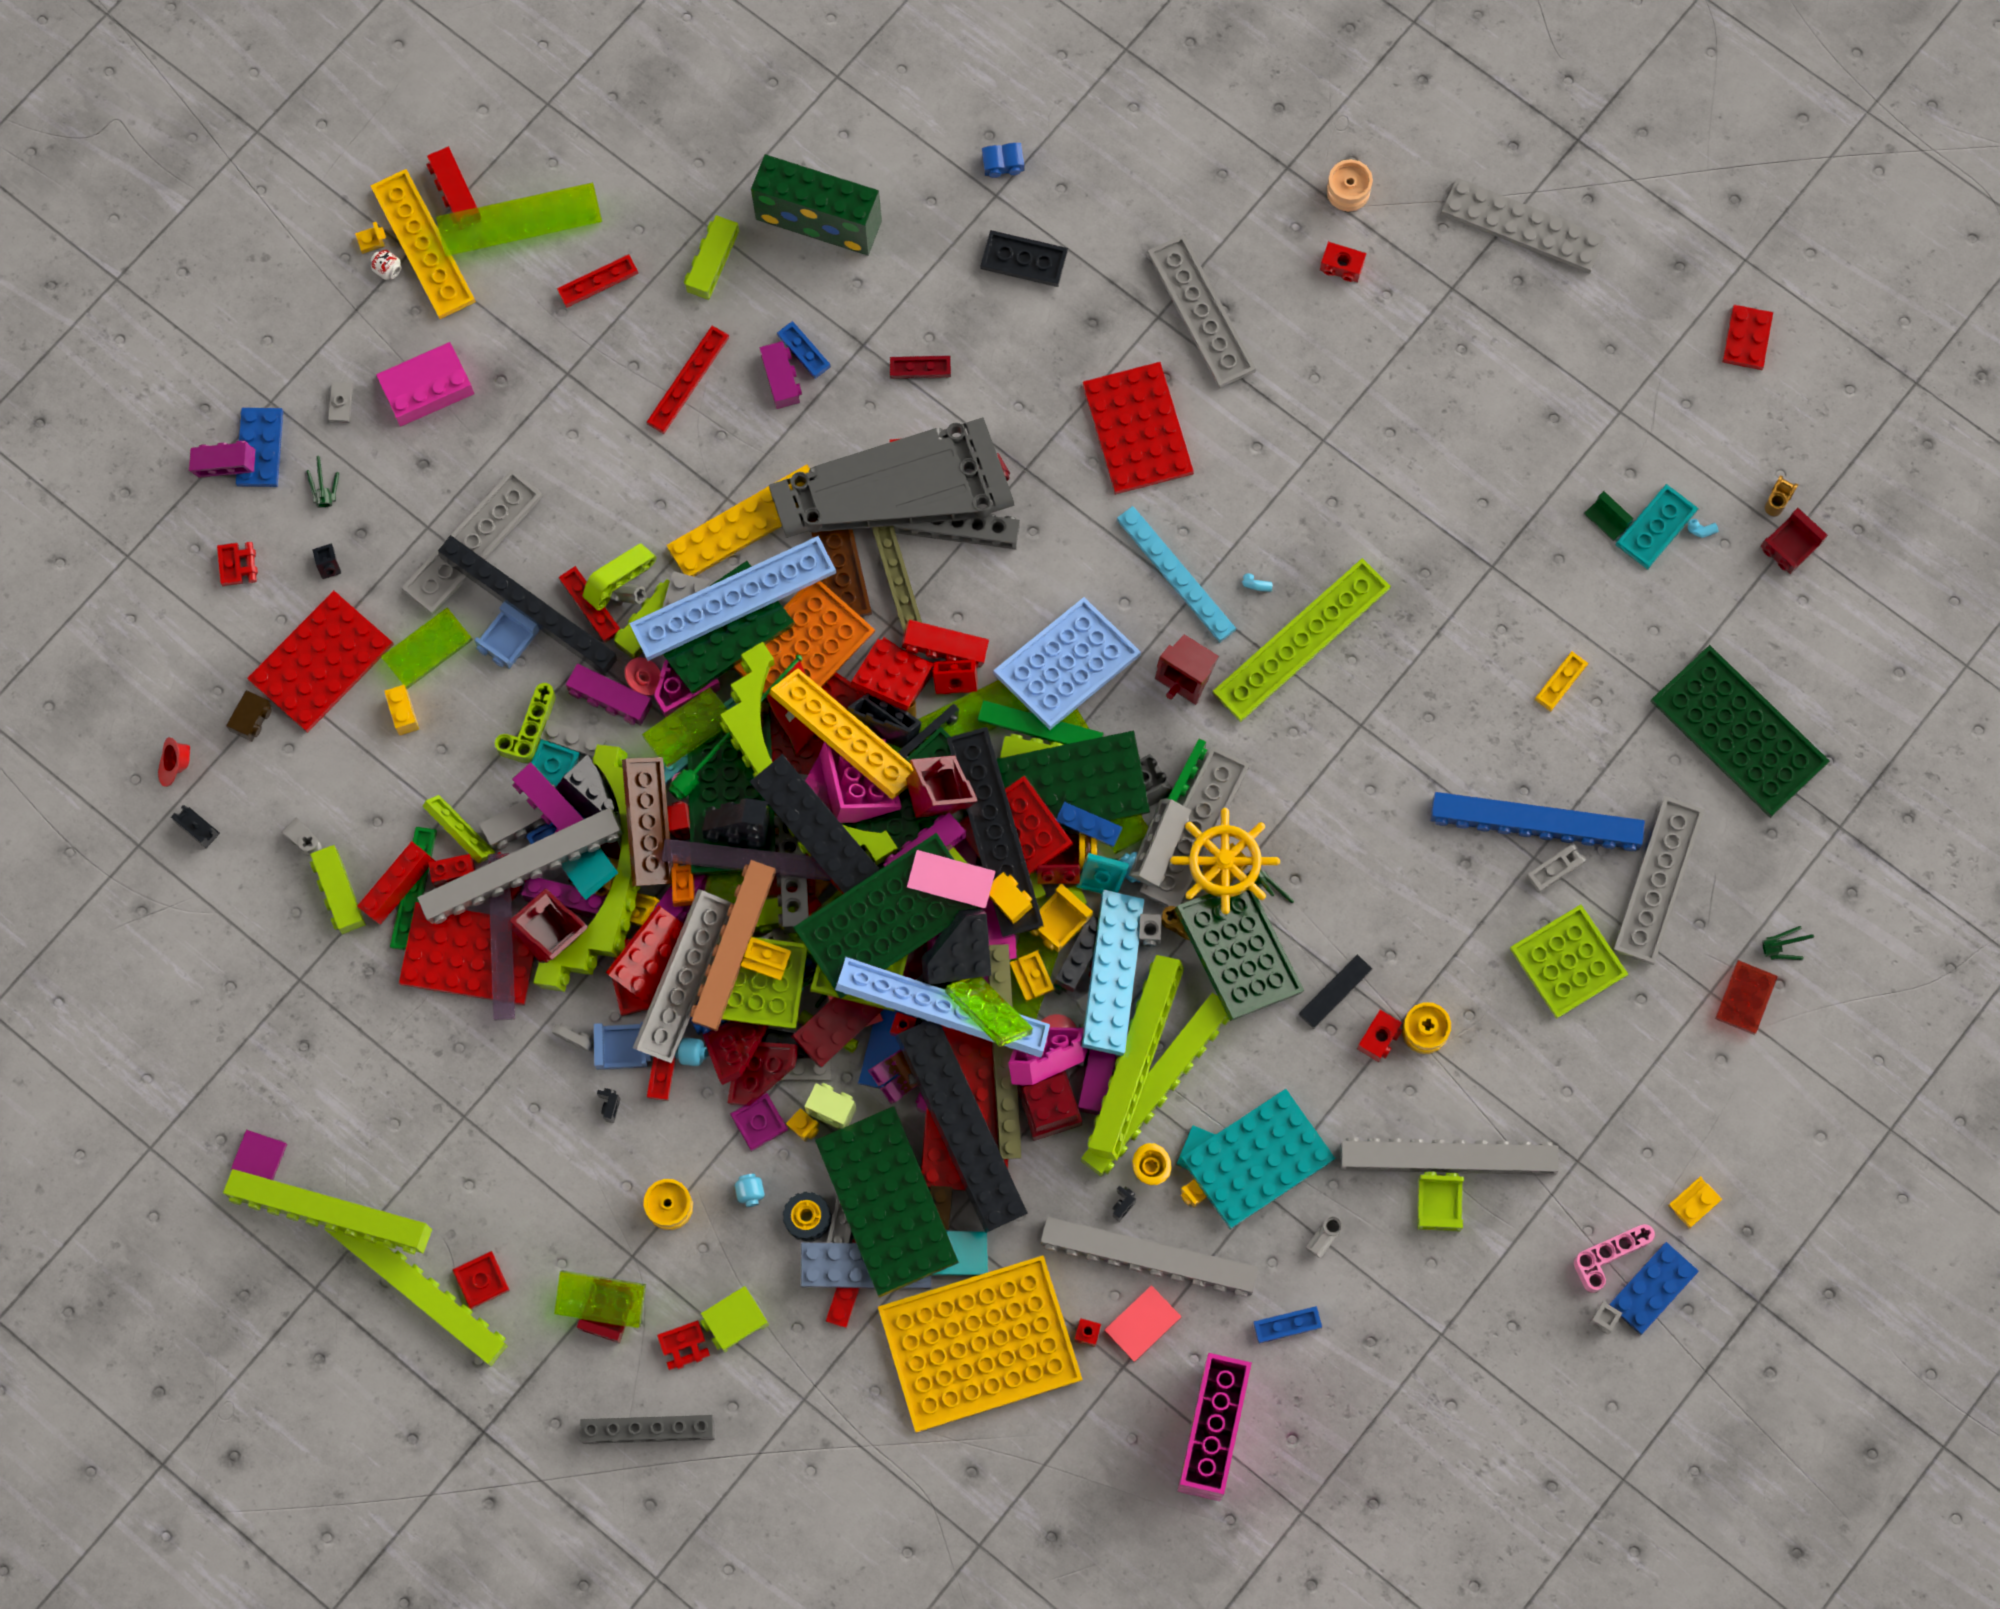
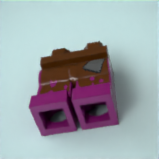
M901 1049L868 1070L878 1086L884 1084L896 1074L898 1075L880 1088L890 1104L897 1102L917 1086Z

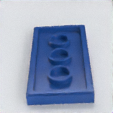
M884 1009L880 1012L883 1021L872 1026L858 1084L880 1089L898 1076L896 1074L890 1080L878 1086L868 1070L900 1049L896 1038L890 1035L896 1013L899 1012L917 1018V1022L919 1017L895 1009L894 1011ZM901 1022L899 1026L906 1028L908 1024Z

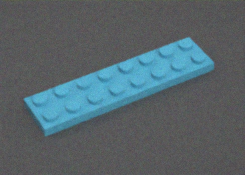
M1107 890L1102 892L1081 1047L1123 1056L1125 1053L1139 945L1140 914H1143L1144 899Z

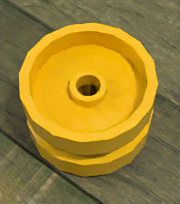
M1423 1002L1415 1005L1408 1011L1402 1025L1403 1039L1411 1050L1420 1054H1431L1438 1051L1444 1046L1451 1032V1020L1448 1013L1435 1003Z
M674 1179L656 1181L648 1188L644 1196L643 1206L646 1215L656 1227L663 1230L681 1228L689 1221L693 1213V1201L689 1191L682 1183ZM672 1202L670 1207H665V1203L670 1204Z

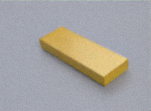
M1571 651L1534 700L1551 712L1589 663Z

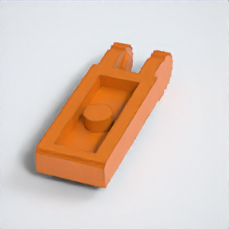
M686 854V866H679L680 859L678 855H673L672 896L674 907L692 905L695 898L694 876L691 874V854Z

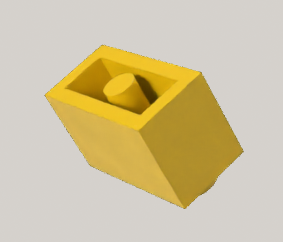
M405 685L385 690L395 729L399 736L419 730L410 696Z
M1003 872L993 881L989 898L1014 924L1032 908L1030 902L1032 898L1025 890L1021 892L1016 887L1018 883L1011 875L1007 877Z

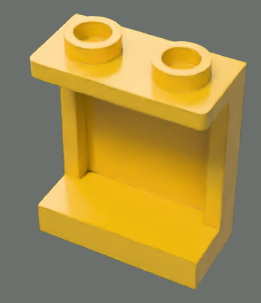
M1060 884L1056 889V893L1039 910L1044 927L1029 932L1035 937L1039 935L1044 940L1043 944L1052 951L1054 949L1059 952L1091 919L1093 911L1063 884Z

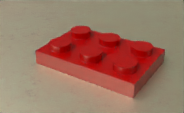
M1733 305L1722 363L1763 370L1774 312Z

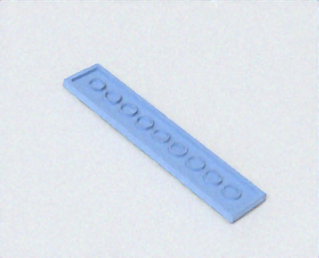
M819 536L633 621L630 623V626L647 661L832 576L836 574V569Z
M847 957L845 958L835 989L845 994L1040 1058L1044 1051L1050 1024Z

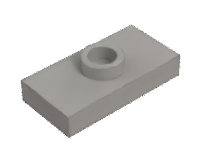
M332 382L329 422L350 423L353 383Z

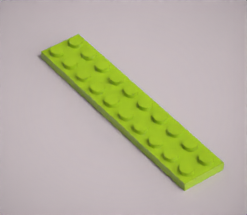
M1363 558L1360 559L1212 691V694L1242 722L1387 593L1391 586Z

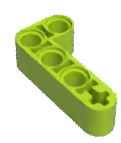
M642 543L636 545L593 572L587 580L582 597L595 609H603L608 604L613 591L651 568L656 562L657 557Z
M543 682L535 688L518 737L508 734L497 736L494 744L500 756L521 763L532 762L541 740L540 737L547 720H549L556 700L555 692L550 684ZM537 710L544 711L541 716H534V713ZM530 729L537 730L533 736H528L527 732ZM503 743H510L507 749L500 748ZM524 748L530 749L527 755H521V750Z

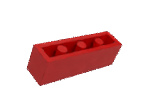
M449 146L427 155L429 163L426 166L430 175L435 174L436 176L434 183L438 192L442 190L444 194L441 198L445 207H450L452 213H449L453 224H458L460 230L481 222L480 212Z
M909 619L905 627L901 648L906 649V652L912 654L924 653L926 657L937 659L938 657L944 658L946 661L975 659L976 668H981L985 662L989 639Z
M411 841L357 907L381 925L429 868L428 862L435 860Z

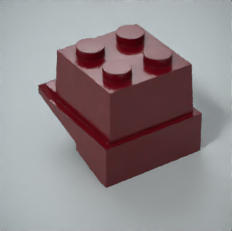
M1184 634L1173 646L1169 644L1160 655L1155 680L1170 688L1166 693L1168 699L1172 700L1176 694H1179L1197 705L1219 656Z
M955 755L910 760L913 772L906 778L916 818L941 816L948 813L954 814L960 809L969 808L977 802L969 780H966Z
M546 888L509 920L515 927L513 932L539 962L545 961L546 963L554 959L588 928L579 917L567 909Z
M1065 1070L1034 1085H1017L1033 1141L1082 1126V1119Z

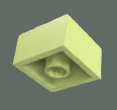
M816 1083L805 1104L806 1113L837 1129L849 1126L857 1110L855 1101L852 1100L853 1097L844 1092L838 1094L833 1091V1087L822 1083V1085Z

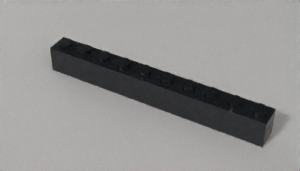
M450 535L439 548L438 553L442 560L502 603L506 602L532 620L541 631L604 676L617 661L615 652Z

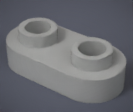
M555 1024L552 1030L554 1035L589 1052L593 1045L590 1041V1036L582 1032L579 1035L572 1032L573 1028L567 1024Z

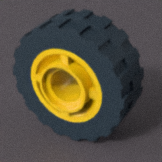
M813 1192L795 1194L796 1196L791 1197L784 1206L785 1209L782 1215L786 1229L798 1240L801 1239L807 1242L808 1240L815 1241V1239L821 1238L831 1225L832 1214L828 1204L820 1195H816ZM805 1212L813 1214L809 1221H803L802 1215Z

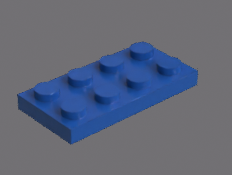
M242 407L239 441H246L255 449L254 472L236 474L237 487H278L284 412L282 408Z
M1665 1242L1609 1305L1622 1312L1620 1317L1642 1335L1699 1271L1669 1243Z

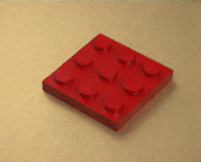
M877 639L852 679L851 687L908 711L931 673L934 663Z

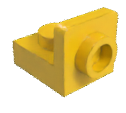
M373 222V228L355 233L362 254L385 247L383 239L386 238L383 227L379 228L377 222Z
M801 1108L786 1123L805 1142L808 1138L812 1140L819 1132V1123L813 1120Z
M1195 1179L1181 1188L1182 1194L1180 1196L1187 1205L1191 1204L1193 1208L1207 1198Z

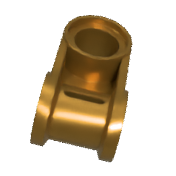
M1780 475L1765 504L1766 513L1773 517L1780 515L1799 484H1792ZM1772 502H1777L1780 506H1774Z
M1175 906L1166 907L1161 916L1162 925L1190 941L1175 911ZM1173 914L1174 918L1171 921L1167 920L1168 916Z

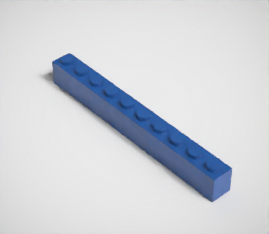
M1435 792L1433 796L1430 819L1431 822H1435L1436 825L1440 826L1453 824L1461 829L1475 827L1477 830L1484 832L1489 830H1497L1500 834H1510L1512 832L1519 833L1521 837H1531V835L1540 836V839L1543 840L1556 838L1561 839L1565 843L1578 841L1586 846L1600 844L1604 848L1622 847L1625 851L1631 852L1641 848L1645 820L1441 792Z

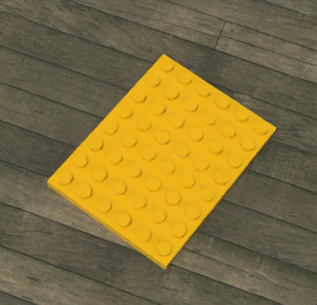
M1044 1255L878 1306L915 1433L1083 1381Z

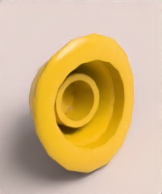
M1146 1143L1140 1146L1134 1153L1132 1159L1133 1170L1141 1182L1148 1185H1159L1170 1176L1171 1160L1163 1147L1155 1143Z

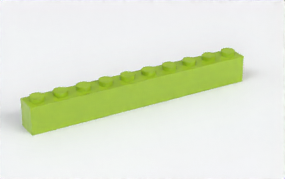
M1156 955L1154 962L1152 961L1149 966V976L1143 983L1141 999L1136 1003L1134 1019L1132 1018L1129 1023L1125 1053L1116 1059V1070L1109 1079L1107 1095L1102 1099L1100 1115L1096 1116L1094 1132L1088 1139V1148L1094 1156L1118 1160L1184 971V967L1179 959Z
M1213 992L1147 1074L1119 1154L1120 1158L1128 1150L1126 1145L1129 1141H1135L1142 1132L1139 1130L1144 1123L1148 1124L1155 1115L1152 1112L1156 1107L1161 1108L1167 1101V1093L1170 1090L1175 1091L1181 1081L1178 1079L1182 1074L1187 1075L1193 1068V1060L1196 1057L1200 1059L1207 1050L1205 1045L1208 1041L1213 1042L1220 1033L1218 1031L1222 1024L1226 1026L1230 1021L1218 996ZM1089 1148L1081 1157V1162L1100 1177L1104 1173L1108 1175L1115 1166L1114 1160L1094 1156Z
M232 1169L223 1194L229 1198L228 1201L233 1204L241 1205V1203H246L249 1208L260 1211L263 1208L275 1216H279L281 1213L293 1221L298 1222L299 1219L306 1220L305 1223L318 1227V1224L332 1232L341 1230L344 1231L345 1235L353 1238L359 1235L370 1243L380 1241L388 1248L395 1249L396 1246L401 1247L404 1252L413 1255L416 1252L424 1253L433 1230L426 1223L234 1169Z
M324 1228L325 1231L488 1365L492 1366L508 1347L504 1343L506 1340L504 1336L497 1331L494 1334L487 1329L489 1324L479 1317L478 1320L471 1316L473 1313L471 1309L464 1304L461 1307L454 1302L457 1299L447 1290L445 1293L439 1290L440 1284L430 1277L427 1280L421 1274L424 1271L416 1264L410 1266L406 1263L407 1257L397 1250L394 1253L380 1241L370 1243L359 1235L353 1238L345 1235L344 1231L337 1230V1232H332Z

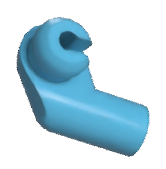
M1691 519L1688 522V531L1700 538L1719 532L1716 523L1702 526L1697 519Z
M1250 573L1243 576L1242 584L1244 587L1257 591H1272V582L1254 580V575Z

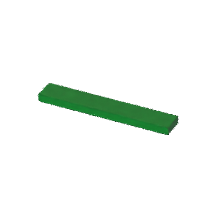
M983 700L978 716V722L1063 745L1104 736L1103 732L1062 721L1049 730L1033 713Z
M416 827L412 842L432 857L437 830ZM429 868L399 902L390 948L406 951L415 903L419 902L417 897L424 894Z

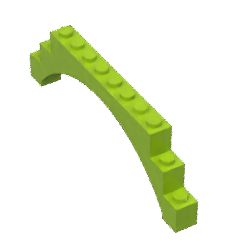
M763 642L741 654L743 662L740 664L744 671L749 674L731 684L732 692L730 695L737 705L720 714L722 721L720 726L725 733L729 732L732 736L731 743L737 751L740 749L743 753V762L748 768L752 767L755 772L753 777H756L772 763L764 743L760 715L764 684L770 667L774 666L775 663L774 658ZM844 826L863 850L865 849V853L876 866L884 862L891 854L898 853L897 846L887 831L876 833ZM787 827L789 833H790L791 836L793 837L794 834H793V833L789 830V828ZM800 842L797 843L802 853H807L811 858L812 856Z
M597 744L592 761L595 767L606 776L619 808L623 835L617 868L618 874L614 878L602 907L588 925V928L554 959L547 963L538 964L533 983L542 989L565 992L566 986L570 981V972L593 975V971L597 966L598 955L617 958L625 948V937L630 928V918L632 911L635 909V899L640 886H632L622 759H628V754L620 747Z

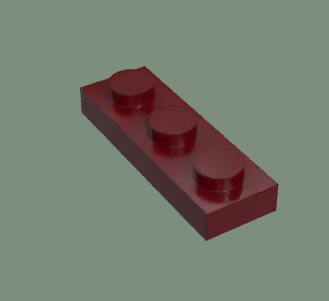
M951 356L890 357V379L951 377Z

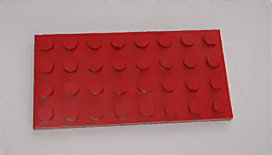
M941 1025L998 1147L992 1042ZM926 1105L921 1171L928 1188L934 1185L966 1191ZM1003 1159L1004 1162H1005V1165H1006V1167H1007V1169H1008V1160H1009V1159Z

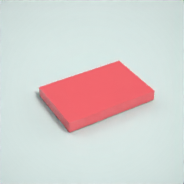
M1151 1285L1104 1331L1135 1362L1180 1320L1181 1316Z

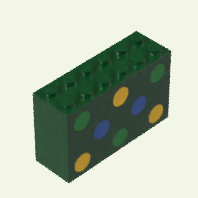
M764 154L751 187L756 220L869 256L882 222L879 190Z

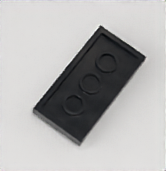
M990 230L980 269L1059 287L1068 248Z

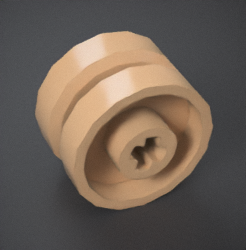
M1353 159L1337 163L1330 171L1326 190L1331 204L1339 210L1347 212L1362 208L1369 200L1373 182L1372 173L1369 168L1362 162Z

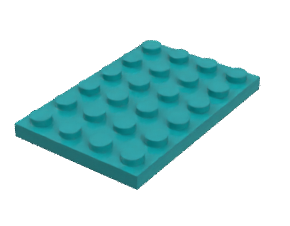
M1284 1089L1181 1157L1186 1168L1230 1230L1336 1159L1287 1089Z

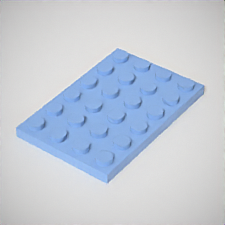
M1083 597L994 669L993 675L1051 730L1141 655V652Z

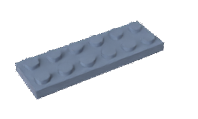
M801 1243V1287L875 1288L857 1243ZM931 1275L901 1289H930Z

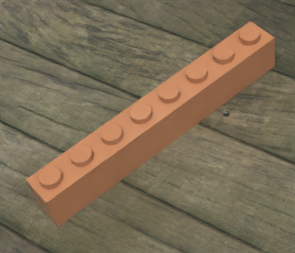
M753 860L750 861L749 865H745L742 872L744 877L742 885L738 884L734 894L737 897L734 905H730L727 916L730 917L727 925L723 924L719 936L722 937L720 945H715L712 956L715 957L713 964H709L705 972L707 977L705 985L701 984L697 994L700 997L698 1005L694 1004L690 1013V1017H693V1023L718 1031L738 977L748 943L753 936L774 879L775 868Z

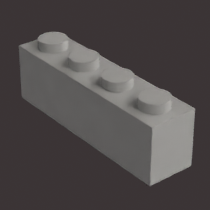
M527 799L479 825L492 849L501 850L506 848L509 842L515 839L520 840L526 837L529 831L536 830L545 825L546 822L541 818L543 812L538 807L534 810L526 801Z
M1172 799L1160 800L1129 876L1147 886L1159 887L1165 878L1164 873L1167 866L1171 863L1170 859L1173 857L1175 847L1181 840L1183 828L1189 821L1190 809Z

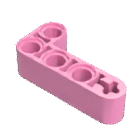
M1646 1224L1637 1226L1579 1253L1574 1259V1267L1584 1288L1591 1293L1600 1291L1606 1283L1601 1266L1650 1244L1655 1236L1653 1228ZM1641 1232L1648 1235L1647 1238H1640L1635 1242L1634 1238ZM1619 1240H1626L1629 1248L1622 1249L1619 1246ZM1601 1248L1607 1249L1610 1254L1609 1258L1601 1257L1599 1250ZM1581 1257H1586L1589 1259V1267H1584L1581 1265ZM1590 1277L1598 1278L1600 1285L1598 1287L1592 1286L1589 1281Z

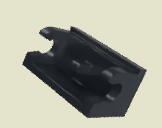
M182 805L181 813H174L171 816L172 820L207 849L220 832L190 807Z

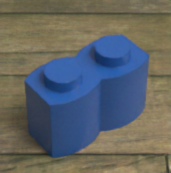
M1008 143L1002 146L992 145L982 148L985 176L997 178L1004 173L1018 175L1025 171L1021 143Z

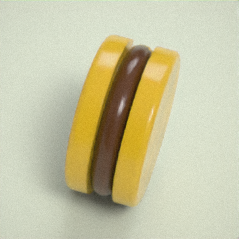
M1079 833V865L1081 871L1088 853L1098 855V846L1096 839Z

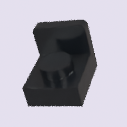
M332 543L312 549L316 567L322 579L341 574Z
M604 1088V1091L598 1090V1097L608 1100L603 1103L601 1114L606 1122L614 1123L621 1098L616 1094L615 1090Z
M1119 1185L1117 1193L1124 1200L1119 1199L1112 1208L1114 1210L1113 1217L1118 1222L1122 1220L1136 1203L1135 1193L1128 1187L1122 1188Z

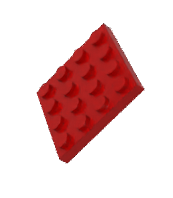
M1023 776L1006 788L1005 791L1030 876L1037 871L1038 865H1045L1072 846L1073 842L1026 777ZM967 816L960 825L966 831V840L980 858L969 816Z
M658 905L606 973L645 1003L651 1005L684 924Z

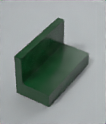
M1605 491L1584 512L1612 541H1615L1631 525L1634 519Z

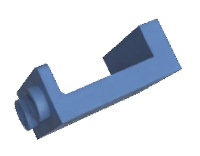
M503 602L499 607L500 614L481 638L476 637L474 641L477 646L476 649L484 656L489 654L498 666H506L510 669L538 634L539 628L532 620L506 602Z
M643 1022L634 1025L603 1026L602 1023L594 1024V1066L597 1070L648 1067V1061H651L652 1056L633 1048Z

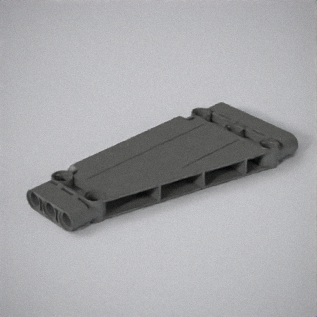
M983 417L963 424L952 423L944 430L942 428H934L812 467L808 473L797 472L789 479L769 485L786 538L808 531L815 533L899 524L983 519L990 516L993 512L1014 506L1010 488ZM954 433L961 434L959 437H953L952 435ZM969 468L974 470L971 473L965 472V470ZM799 482L805 483L804 486H796ZM980 504L987 505V507L983 509L978 508L977 506ZM811 518L818 519L816 522H809Z

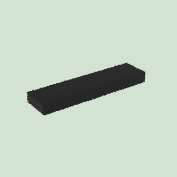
M1357 954L1298 1015L1315 1029L1373 968Z

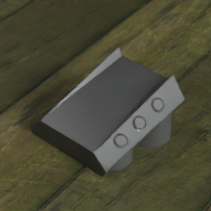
M1151 754L1140 759L1149 807L1161 799L1168 798L1173 790L1167 775L1161 771L1158 762Z

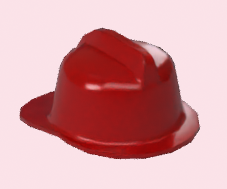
M171 737L165 740L158 769V778L162 786H170L176 774L188 767L190 761L189 745L177 743Z

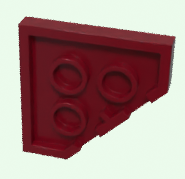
M730 1021L720 1026L718 1031L712 1030L702 1035L722 1085L742 1076L768 1026Z
M760 1042L742 1076L731 1081L727 1103L730 1105L751 1106L795 1068L799 1046L795 1044Z

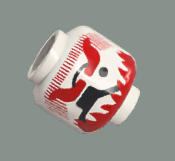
M388 250L376 252L371 258L372 271L384 280L396 278L401 271L400 259Z

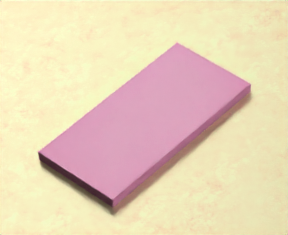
M917 850L907 888L986 908L995 871Z

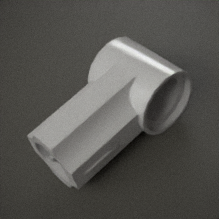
M626 583L612 592L609 602L615 605H622L623 602L640 604L645 601L647 595L642 585Z
M1330 1216L1325 1219L1322 1226L1305 1248L1321 1259L1340 1234L1343 1225L1341 1220L1336 1216ZM1328 1222H1335L1338 1225V1230L1330 1232L1327 1230L1326 1224Z

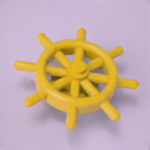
M1222 808L1221 825L1209 828L1203 833L1192 822L1185 824V828L1196 838L1192 845L1190 856H1173L1170 862L1173 865H1189L1191 875L1196 884L1186 892V899L1191 900L1203 889L1211 895L1221 897V911L1223 914H1228L1230 912V897L1240 895L1248 889L1259 900L1266 898V894L1255 884V881L1260 873L1261 865H1279L1280 859L1278 857H1261L1259 846L1254 839L1265 829L1264 823L1259 822L1247 833L1239 827L1229 825V810ZM1221 836V849L1217 848L1210 840ZM1229 836L1240 841L1236 845L1233 843L1229 845ZM1204 846L1215 857H1204L1198 855L1201 848ZM1247 846L1252 857H1246L1241 851ZM1199 865H1203V867H1202V869H1203L1202 873H1201V871H1200ZM1249 865H1252L1249 875L1246 876L1242 871ZM1235 878L1240 881V883L1230 886V883Z

